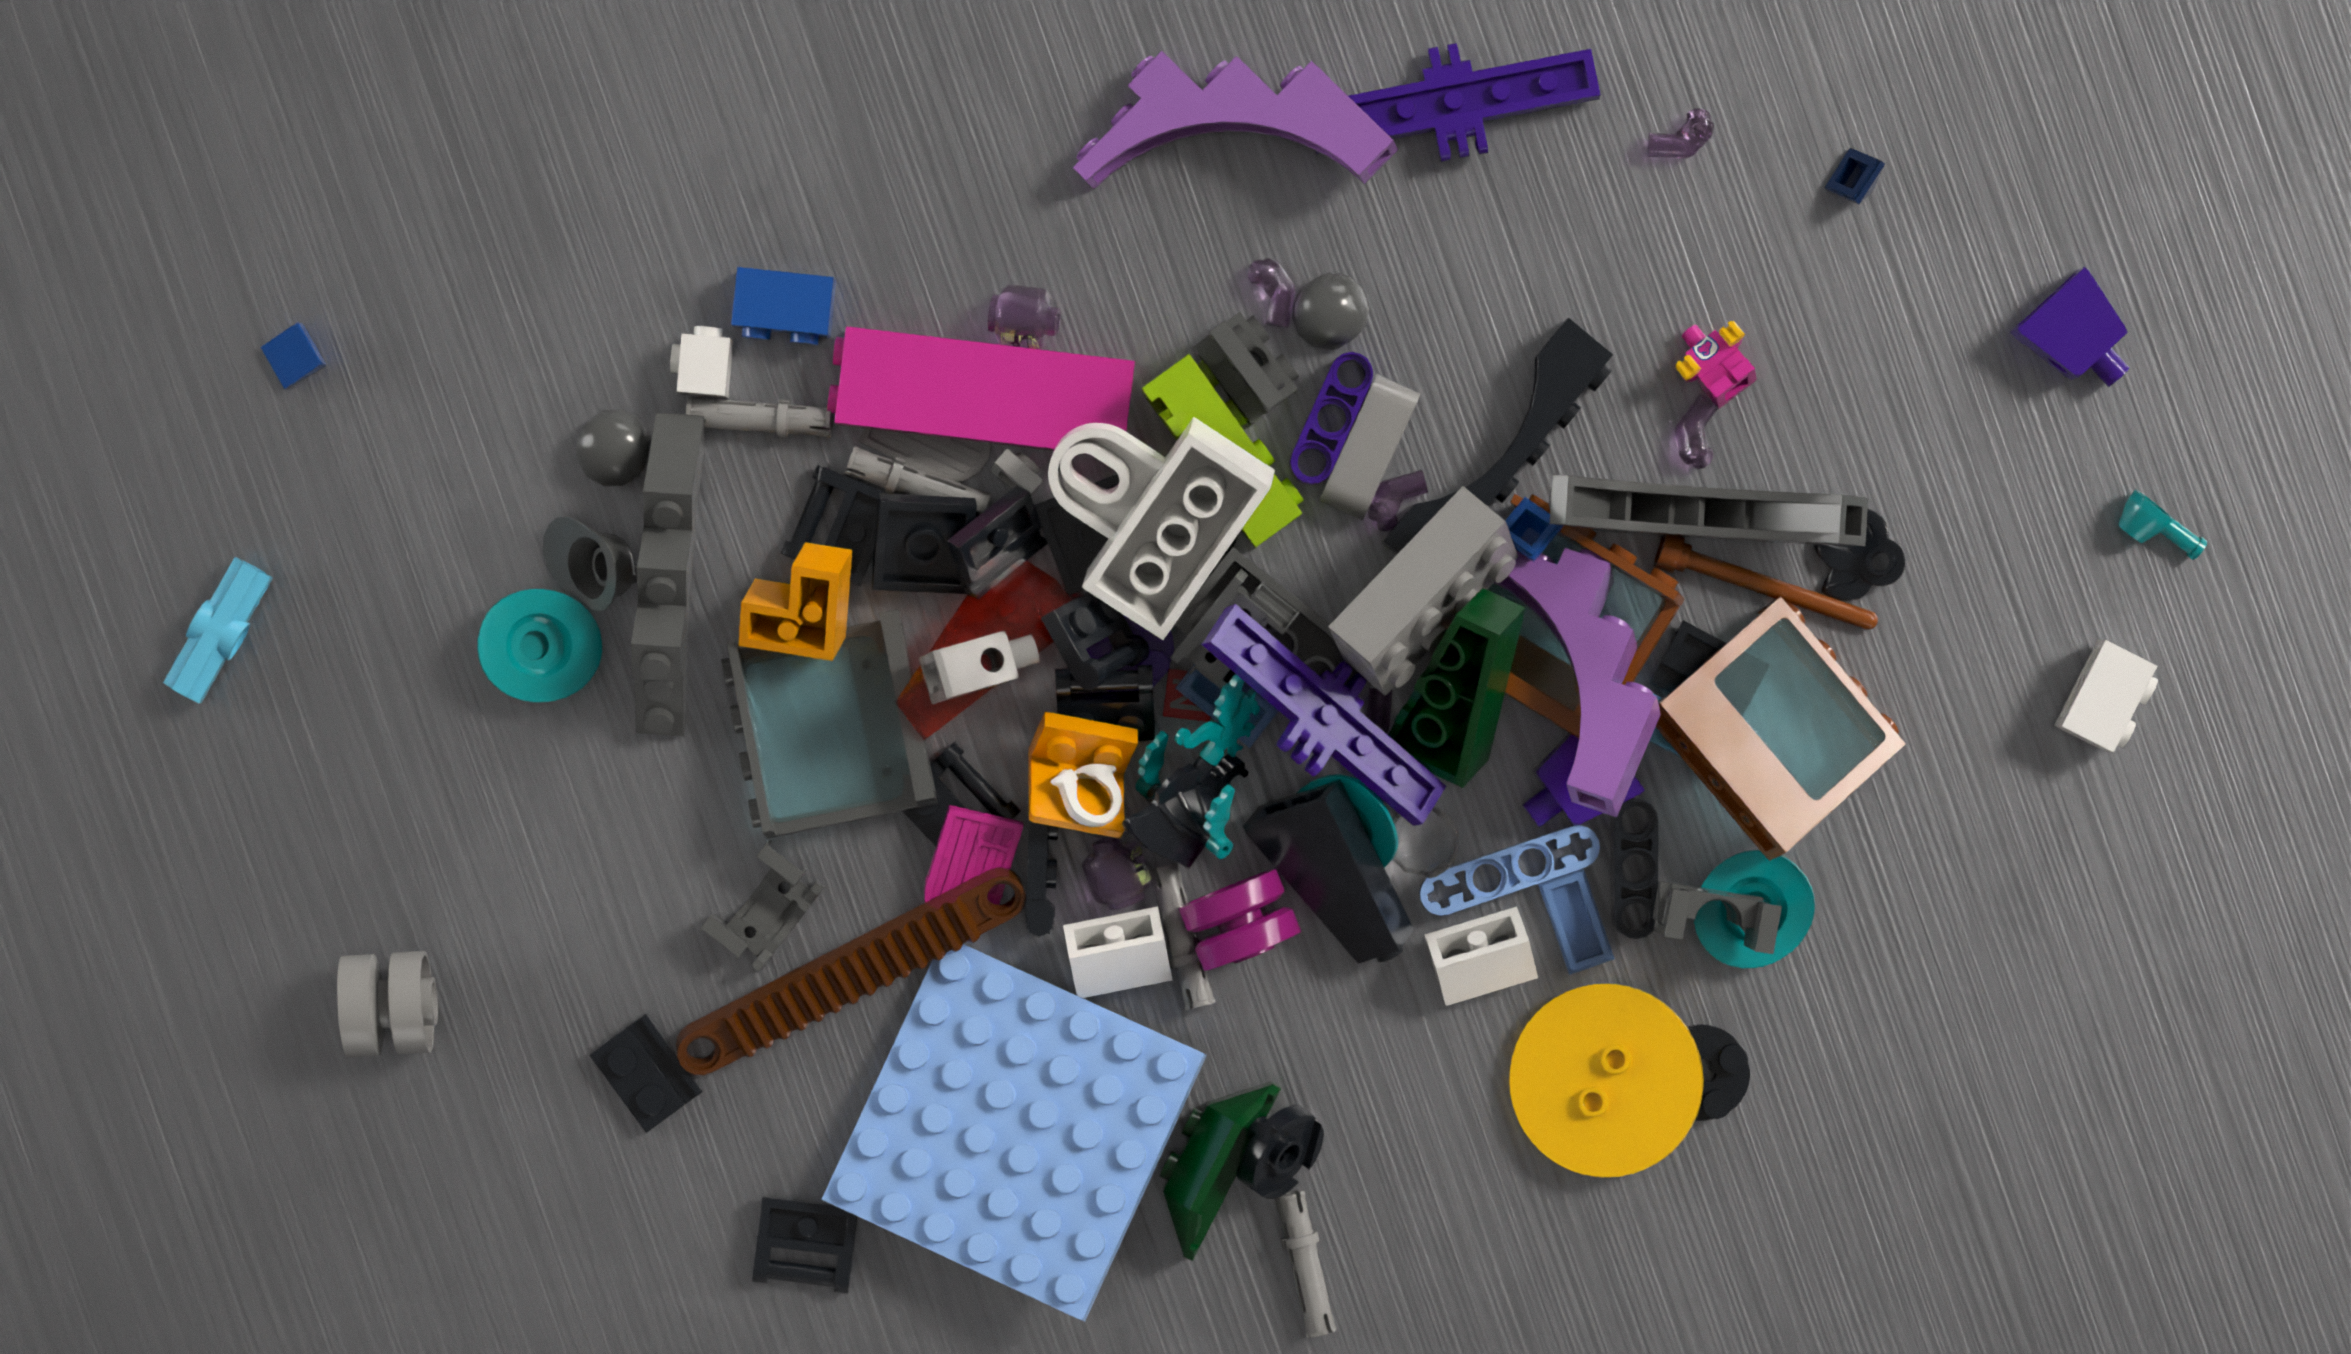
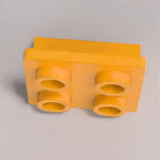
M1045 711L1028 748L1029 820L1038 824L1121 838L1125 831L1122 826L1125 820L1124 773L1138 745V729ZM1088 764L1115 766L1117 770L1113 775L1121 790L1122 803L1119 814L1114 820L1102 827H1088L1079 824L1070 817L1064 806L1059 788L1050 782L1062 770L1072 769L1075 771ZM1078 778L1076 781L1077 798L1081 807L1093 815L1107 813L1110 809L1111 801L1106 788L1096 780Z

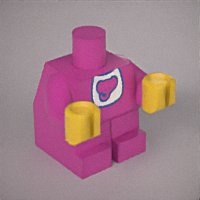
M1735 321L1728 322L1729 326L1726 328L1723 326L1719 333L1714 330L1708 336H1705L1697 325L1688 328L1681 337L1691 349L1685 353L1683 362L1679 360L1675 364V368L1686 382L1698 381L1702 390L1718 409L1757 380L1755 368L1738 350L1745 333Z

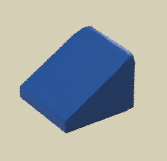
M300 322L292 325L260 347L285 390L327 366L304 324Z

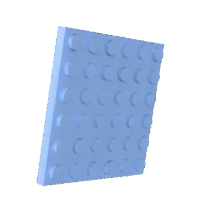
M963 944L961 949L956 952L952 950L946 952L943 959L939 961L932 960L821 1200L1085 1322L1207 1055Z

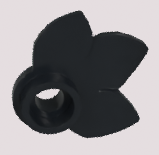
M1868 509L1865 546L1813 544L1818 556L1828 566L1833 568L1825 579L1821 591L1825 595L1838 600L1851 601L1861 599L1874 585H1891L1898 581L1905 571L1906 557L1904 551L1896 542L1890 540L1887 522L1884 518L1871 509ZM1879 553H1886L1889 557L1888 567L1882 571L1875 570L1872 564L1873 558Z

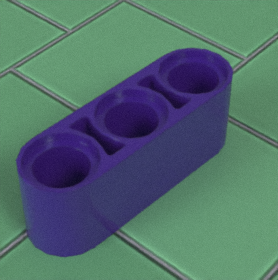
M1343 353L1335 359L1326 375L1289 461L1290 472L1301 484L1311 486L1326 480L1339 457L1372 383V365L1360 353ZM1345 362H1354L1360 365L1364 371L1363 383L1356 388L1343 386L1337 377L1339 366ZM1325 406L1339 408L1344 414L1345 419L1342 429L1332 433L1323 430L1318 424L1317 419L1320 409ZM1305 450H1316L1324 457L1325 467L1318 476H1306L1298 468V457Z

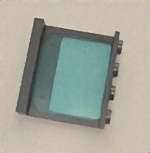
M898 609L879 613L880 620L848 626L846 638L833 661L749 647L740 648L736 642L727 644L729 658L721 659L726 686H735L738 701L737 705L730 706L735 733H744L747 751L739 753L744 780H753L756 798L748 800L749 812L753 828L762 827V832L767 839L938 804L902 617Z

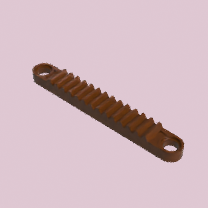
M997 867L990 869L688 1024L680 1031L676 1040V1051L680 1065L694 1075H706L744 1056L750 1058L755 1055L759 1048L767 1049L772 1046L775 1040L789 1038L792 1031H803L810 1022L822 1021L827 1013L832 1012L836 1014L840 1012L843 1005L857 1003L860 996L864 994L871 996L878 987L892 985L895 978H906L913 969L925 968L930 960L935 959L939 961L943 959L946 952L960 950L967 941L976 942L981 934L1014 918L1021 912L1026 899L1021 878L1008 868ZM997 884H1007L1014 889L1011 900L1002 905L993 904L987 899L989 890ZM698 1038H706L714 1044L712 1053L702 1059L694 1058L687 1052L689 1044Z

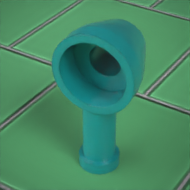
M2135 489L2126 501L2118 526L2141 544L2161 533L2184 550L2186 556L2192 560L2196 559L2204 551L2207 540L2201 536L2197 537L2140 491Z

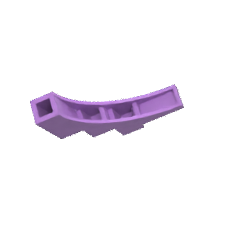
M1161 51L1155 58L1148 56L1142 60L1131 74L1133 80L1128 84V87L1139 101L1134 106L1131 103L1125 105L1116 113L1110 123L1113 127L1100 140L1094 138L1080 150L1077 155L1079 162L1073 168L1094 190L1113 172L1132 159L1169 142L1204 133L1227 131L1255 132L1281 137L1314 149L1345 167L1365 184L1398 151L1394 140L1312 61L1304 69L1301 66L1294 68L1280 84L1283 90L1276 95L1237 56L1230 63L1226 61L1219 63L1207 76L1205 81L1208 85L1201 90Z
M1564 548L1558 564H1555L1550 557L1542 553L1533 562L1516 551L1518 557L1515 560L1516 564L1512 572L1502 582L1494 583L1515 595L1545 622L1560 642L1578 681L1581 706L1580 737L1575 761L1566 784L1571 802L1617 818L1661 713L1657 696L1653 695L1649 688L1635 682L1622 684L1637 650L1633 629L1625 621L1614 616L1604 615L1602 618H1599L1614 583L1610 563L1587 549H1581L1579 552Z

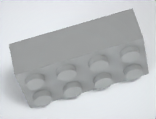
M1462 486L1328 626L1343 660L1385 696L1394 686L1396 688L1403 686L1413 675L1416 669L1415 664L1427 652H1435L1456 614L1482 588L1487 590L1494 582H1502L1514 569L1515 560L1518 555L1506 521Z

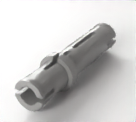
M688 397L686 415L704 416V428L777 433L778 438H788V434L825 436L829 438L832 436L833 416L831 415L833 414L831 411H827V407L791 405L790 400L781 399L779 404L712 400Z
M857 446L853 448L844 474L845 476L885 489V493L888 494L896 492L905 495L975 498L977 503L976 517L987 508L991 496L989 492L974 489L939 475L919 470L905 464L906 460L896 457V460L870 453Z
M1179 863L1149 870L1165 933L1170 945L1169 948L1172 959L1169 960L1170 968H1175L1185 1010L1215 1003L1207 971L1203 970L1195 951L1199 943L1196 932L1187 931L1178 909L1180 906L1188 903Z
M1304 1189L1291 1190L1283 1196L1275 1198L1284 1237L1280 1240L1282 1248L1284 1250L1287 1249L1291 1262L1299 1304L1304 1318L1306 1337H1319L1327 1335L1328 1332L1333 1333L1336 1331L1316 1243L1320 1240L1317 1230L1313 1231Z

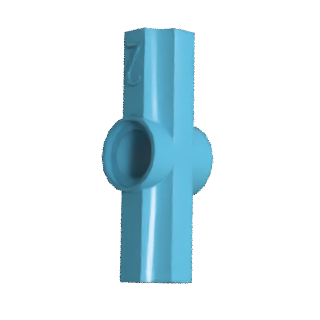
M235 557L211 600H206L195 614L186 633L188 640L180 654L176 657L163 683L177 693L197 703H202L225 661L231 660L243 643L250 628L248 621L259 605L262 596L269 588L273 577L250 563Z

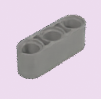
M1376 374L1319 498L1320 502L1363 521L1413 413L1420 393Z

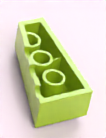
M1188 354L1142 387L1143 396L1176 441L1192 418L1195 417L1268 466L1276 462L1259 438L1252 443L1242 429V426L1247 423L1246 419L1231 399L1224 403L1214 389L1219 382L1203 360L1196 364L1191 355ZM1274 474L1270 490L1241 529L1254 549L1303 514L1298 505L1304 499L1288 477L1280 482Z

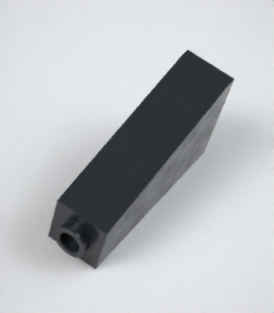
M1340 779L1261 805L1255 810L1243 825L1247 836L1358 964L1375 958L1377 962H1386L1403 952L1402 946L1413 933L1414 928Z

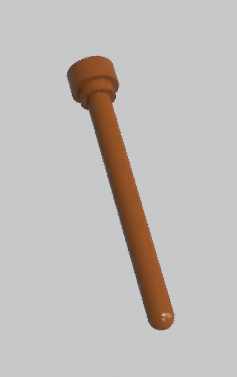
M1663 534L1659 543L1653 568L1655 567L1671 574L1675 570L1684 572L1686 568L1775 599L1781 596L1786 603H1791L1866 630L1875 628L1878 623V617L1873 611L1693 551L1692 545L1684 543L1685 538L1682 536Z

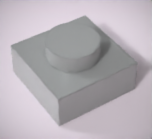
M1009 449L1003 452L990 470L1010 490L1018 485L1028 490L1031 497L1043 482L1037 475L1040 469L1029 457L1021 452L1014 455Z

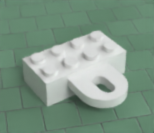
M1193 417L1166 457L1114 425L1089 423L1076 427L1064 435L1056 445L1049 463L1048 479L1055 499L1067 512L1108 538L1087 569L1082 588L1164 640L1270 490L1275 470ZM1081 453L1094 456L1117 472L1120 480L1119 484L1110 489L1099 487L1074 469L1072 459Z

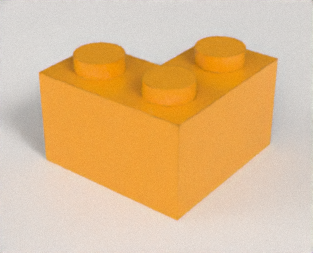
M805 542L791 566L790 584L755 578L741 602L738 646L833 661L846 638L852 550Z

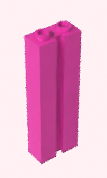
M846 326L845 337L836 336L833 365L841 366L839 385L830 384L827 411L835 414L834 423L840 426L1054 451L1064 435L1081 425L1105 423L1119 427L1127 432L1135 361Z

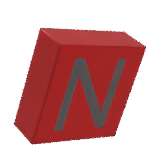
M1168 669L1163 716L1205 722L1211 721L1209 715L1175 689L1188 671Z

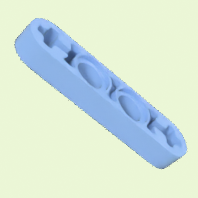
M1571 825L1434 872L1423 880L1419 889L1420 901L1424 908L1432 914L1439 916L1449 915L1589 866L1596 860L1600 850L1599 839L1595 832L1588 827ZM1573 833H1577L1580 839L1590 840L1591 846L1584 850L1585 858L1578 860L1575 854L1561 856L1559 859L1564 866L1554 870V857L1546 845L1547 841L1555 839V848L1559 849L1571 843L1570 835ZM1530 848L1540 850L1546 860L1544 870L1536 876L1525 875L1521 872L1518 865L1521 853ZM1482 864H1491L1500 873L1499 885L1490 892L1478 890L1473 883V873ZM1464 870L1465 885L1473 895L1472 899L1463 901V892L1460 891L1448 897L1449 905L1446 907H1441L1437 901L1429 902L1427 894L1434 891L1433 882L1441 880L1444 886L1458 884L1459 881L1454 874Z

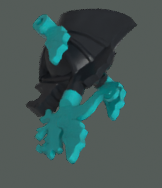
M1236 674L1228 684L1222 687L1220 696L1214 702L1216 708L1213 715L1219 723L1208 721L1192 734L1187 728H1181L1174 737V741L1177 744L1189 749H1193L1206 740L1210 741L1201 750L1193 765L1189 763L1185 767L1178 768L1174 774L1166 778L1161 784L1159 771L1164 765V753L1169 735L1161 730L1156 735L1154 741L1146 746L1145 753L1139 760L1140 768L1137 773L1140 778L1135 784V789L1146 798L1149 805L1138 813L1129 816L1122 823L1126 832L1132 834L1143 847L1158 856L1176 861L1190 869L1205 847L1219 859L1227 857L1233 848V843L1224 833L1225 825L1230 819V807L1236 790L1229 784L1234 777L1241 775L1245 778L1249 774V771L1245 769V763L1236 756V752L1244 748L1240 743H1237V739L1245 735L1250 737V732L1255 729V725L1251 722H1248L1246 725L1244 724L1250 719L1249 715L1251 713L1256 716L1260 711V706L1255 700L1256 692L1253 689H1249L1247 693L1242 691L1244 681ZM1228 747V754L1224 756V751Z

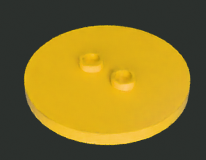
M1593 984L1578 987L1555 997L1535 1013L1520 1034L1512 1055L1509 1076L1510 1095L1515 1114L1523 1131L1539 1151L1550 1160L1570 1171L1593 1177L1608 1178L1630 1175L1645 1170L1659 1163L1680 1145L1689 1133L1698 1115L1702 1101L1704 1081L1699 1050L1683 1020L1668 1005L1655 996L1640 989L1619 984Z

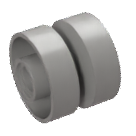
M426 951L392 953L388 965L387 980H382L380 966L375 954L341 956L337 973V1006L340 1036L345 1056L347 1058L380 1056L384 1044L385 1028H390L397 1054L431 1052L434 1043V1025H437L438 997L435 978L431 975Z

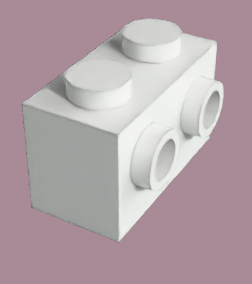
M2097 640L2054 726L2104 752L2114 753L2117 746L2123 748L2135 729L2136 722L2132 721L2131 718L2138 704L2145 705L2157 686L2158 679L2152 676L2158 666L2107 640Z
M1158 906L1063 925L1077 996L1086 998L1172 980Z
M1517 907L1425 934L1434 973L1446 1006L1538 978L1530 942Z

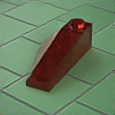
M1026 561L980 599L966 594L967 596L955 614L950 618L929 652L1005 631L1008 641L1032 635L1038 649V654H1040L1054 643L1041 617L1072 601V599L1055 578ZM985 654L981 655L983 668L987 671L991 670V659ZM919 665L895 703L923 740H926L996 686L932 704L921 665Z

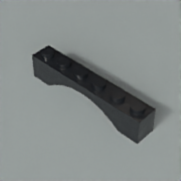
M1570 318L1564 321L1534 358V384L1529 408L1517 436L1504 455L1482 477L1465 487L1487 506L1494 498L1501 503L1505 501L1520 482V480L1513 476L1525 461L1533 466L1551 445L1544 439L1556 424L1564 429L1582 408L1575 400L1586 387L1595 392L1612 372V369L1606 363L1613 354ZM1457 492L1436 500L1413 504L1381 543L1397 555Z

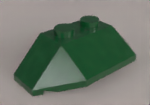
M1270 1081L1207 1101L1202 1111L1193 1108L1181 1132V1134L1188 1137L1181 1153L1178 1154L1171 1151L1159 1174V1177L1166 1180L1163 1186V1193L1185 1258L1193 1261L1236 1178L1237 1170L1241 1165L1244 1152L1250 1142L1247 1139L1248 1129L1260 1116L1267 1117L1281 1091L1279 1084Z

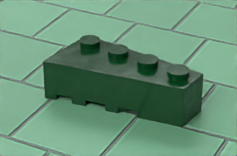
M1484 588L1454 617L1433 653L1432 660L1426 670L1420 675L1413 687L1414 690L1399 711L1394 720V725L1387 734L1432 774L1461 788L1489 760L1526 608Z

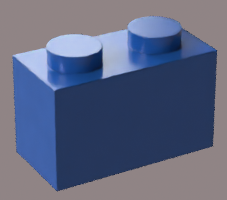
M737 267L731 325L734 328L742 329L743 338L770 340L771 332L790 334L791 343L818 345L819 337H831L836 279L829 276Z

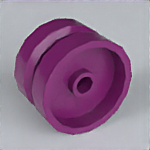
M1276 868L1220 888L1178 908L1187 931L1200 932L1217 925L1220 931L1200 940L1195 948L1204 971L1231 962L1236 964L1275 948V944L1301 932L1292 908L1280 907L1265 913L1261 912V907L1280 899L1285 891Z

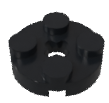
M1709 1024L1690 1025L1688 1029L1696 1042L1701 1060H1709V1069L1714 1072L1711 1081H1703L1702 1101L1695 1121L1723 1118L1741 1102L1747 1091L1750 1080L1747 1053L1731 1034L1719 1027Z
M1298 1104L1283 1108L1270 1118L1260 1116L1248 1129L1247 1139L1250 1142L1244 1152L1241 1165L1237 1170V1179L1266 1199H1274L1286 1194L1299 1183L1293 1176L1300 1170L1302 1165L1310 1170L1315 1163L1323 1143L1324 1130L1322 1125L1315 1120L1316 1118Z

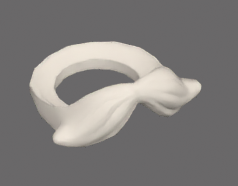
M1088 764L1075 771L1064 769L1050 781L1052 785L1059 788L1068 814L1079 824L1088 827H1102L1112 822L1119 814L1122 796L1113 775L1117 770L1113 765ZM1078 778L1096 780L1106 788L1111 801L1110 809L1107 813L1093 815L1081 807L1077 798L1076 781Z

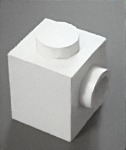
M694 326L693 335L682 334L681 345H672L670 373H678L676 392L685 395L729 398L734 341L731 338L722 337V328Z

